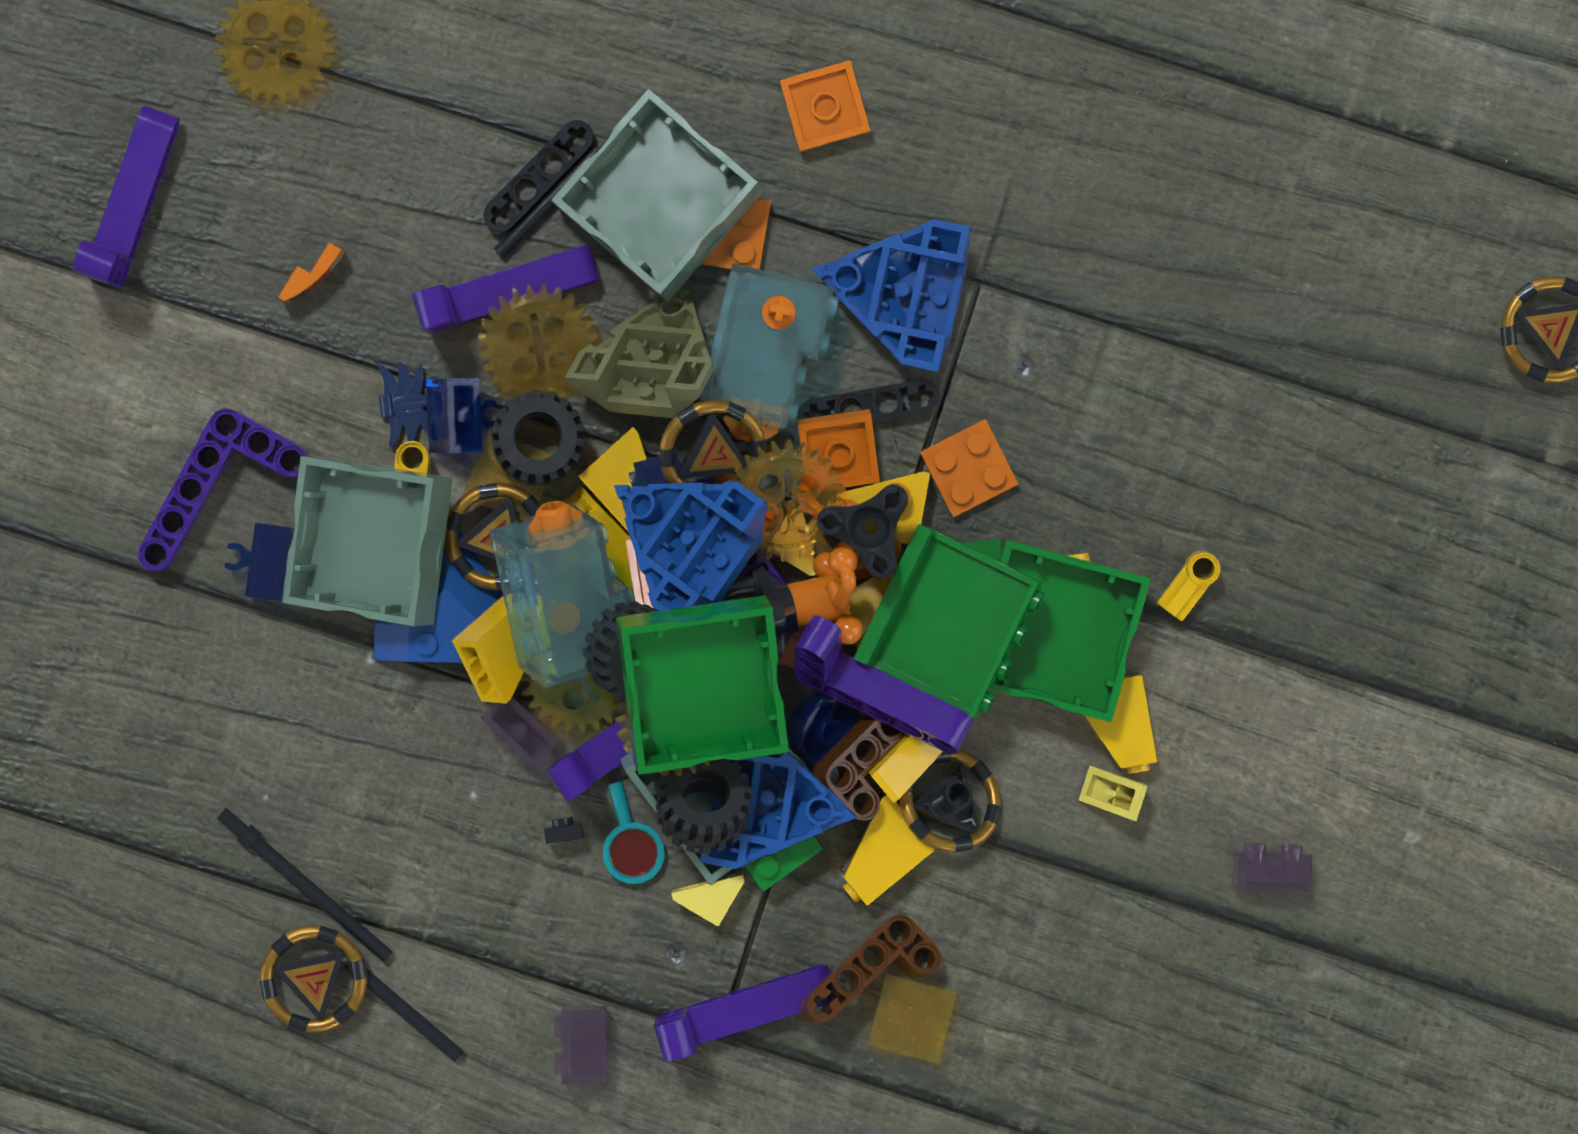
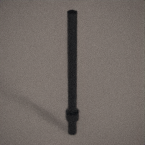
M225 808L217 819L239 837L237 841L244 848L254 850L382 962H385L393 951L262 839L260 837L262 833L252 824L248 827L228 808Z

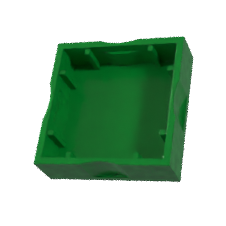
M1005 539L999 562L1044 583L1040 591L1044 592L1045 595L1037 612L1033 613L1030 611L1024 625L1029 627L1027 634L1019 647L1013 646L1008 656V659L1012 660L1011 667L1003 681L997 679L993 691L1057 706L1063 710L1112 722L1126 672L1125 665L1129 646L1138 628L1151 578Z
M766 595L616 617L633 762L639 775L693 767L711 760H741L789 752L783 700L777 684L778 652L773 608Z

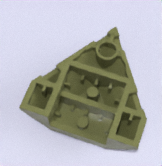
M687 281L668 302L663 300L660 303L658 300H655L610 330L611 337L596 347L589 344L581 349L565 379L567 383L610 412L674 418L676 414L690 406L701 395L714 368Z

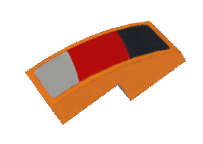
M329 242L310 273L298 266L296 267L278 298L290 303L311 291L334 269L345 251Z

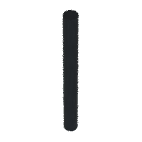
M595 142L494 247L502 257L505 258L555 206L551 201L580 166L602 148Z
M348 961L343 968L352 975L350 961ZM366 968L367 988L451 1060L456 1062L464 1050Z

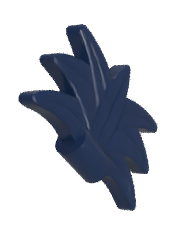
M398 362L397 382L385 366L378 364L384 381V395H379L378 398L381 418L387 417L390 424V448L398 441L403 426L405 427L408 441L415 440L419 424L423 427L427 436H432L430 421L423 407L431 404L435 399L431 396L421 395L424 381L423 366L421 364L418 365L413 379L408 369L401 362Z

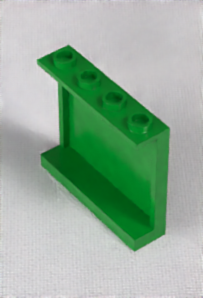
M918 524L853 659L865 665H871L965 711L972 718H979L981 712L984 714L989 712L995 700L996 694L992 693L997 679L1003 681L1011 667L1012 660L1008 659V656L1013 646L1019 647L1027 634L1029 627L1024 625L1030 611L1036 613L1043 601L1045 593L1040 590L1044 583L925 525Z

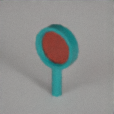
M622 781L608 784L619 826L615 827L606 838L603 847V861L609 873L617 880L628 884L644 883L652 879L661 869L665 857L664 843L659 833L650 825L639 821L633 822Z

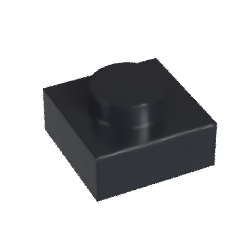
M573 816L551 819L552 826L544 828L546 844L583 839L584 837L582 822L574 823Z

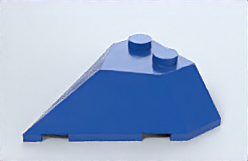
M933 219L921 224L919 227L896 234L849 253L840 259L814 267L811 270L836 294L874 336L886 346L901 364L939 372L952 338L966 275L971 227Z
M724 482V484H648V486L634 487L614 485L618 499L622 501L626 518L624 519L640 570L644 573L650 592L648 596L651 605L658 611L720 602L761 543L768 503L739 482Z
M460 529L458 532V540L463 537V534L461 533ZM444 542L434 624L413 627L376 620L374 660L462 663L452 640L502 597L501 592L478 587L464 579L452 566ZM459 547L461 554L476 571L490 576L475 552Z
M790 752L741 760L728 759V763L732 764L736 761L741 766L740 774H747L749 778L748 786L752 787L748 821L743 834L739 833L738 840L731 845L726 842L725 849L719 852L713 847L710 850V854H702L701 850L700 862L737 869L749 864L753 860L775 853L822 833L824 830L840 823L850 821L857 816ZM715 795L712 812L724 806Z

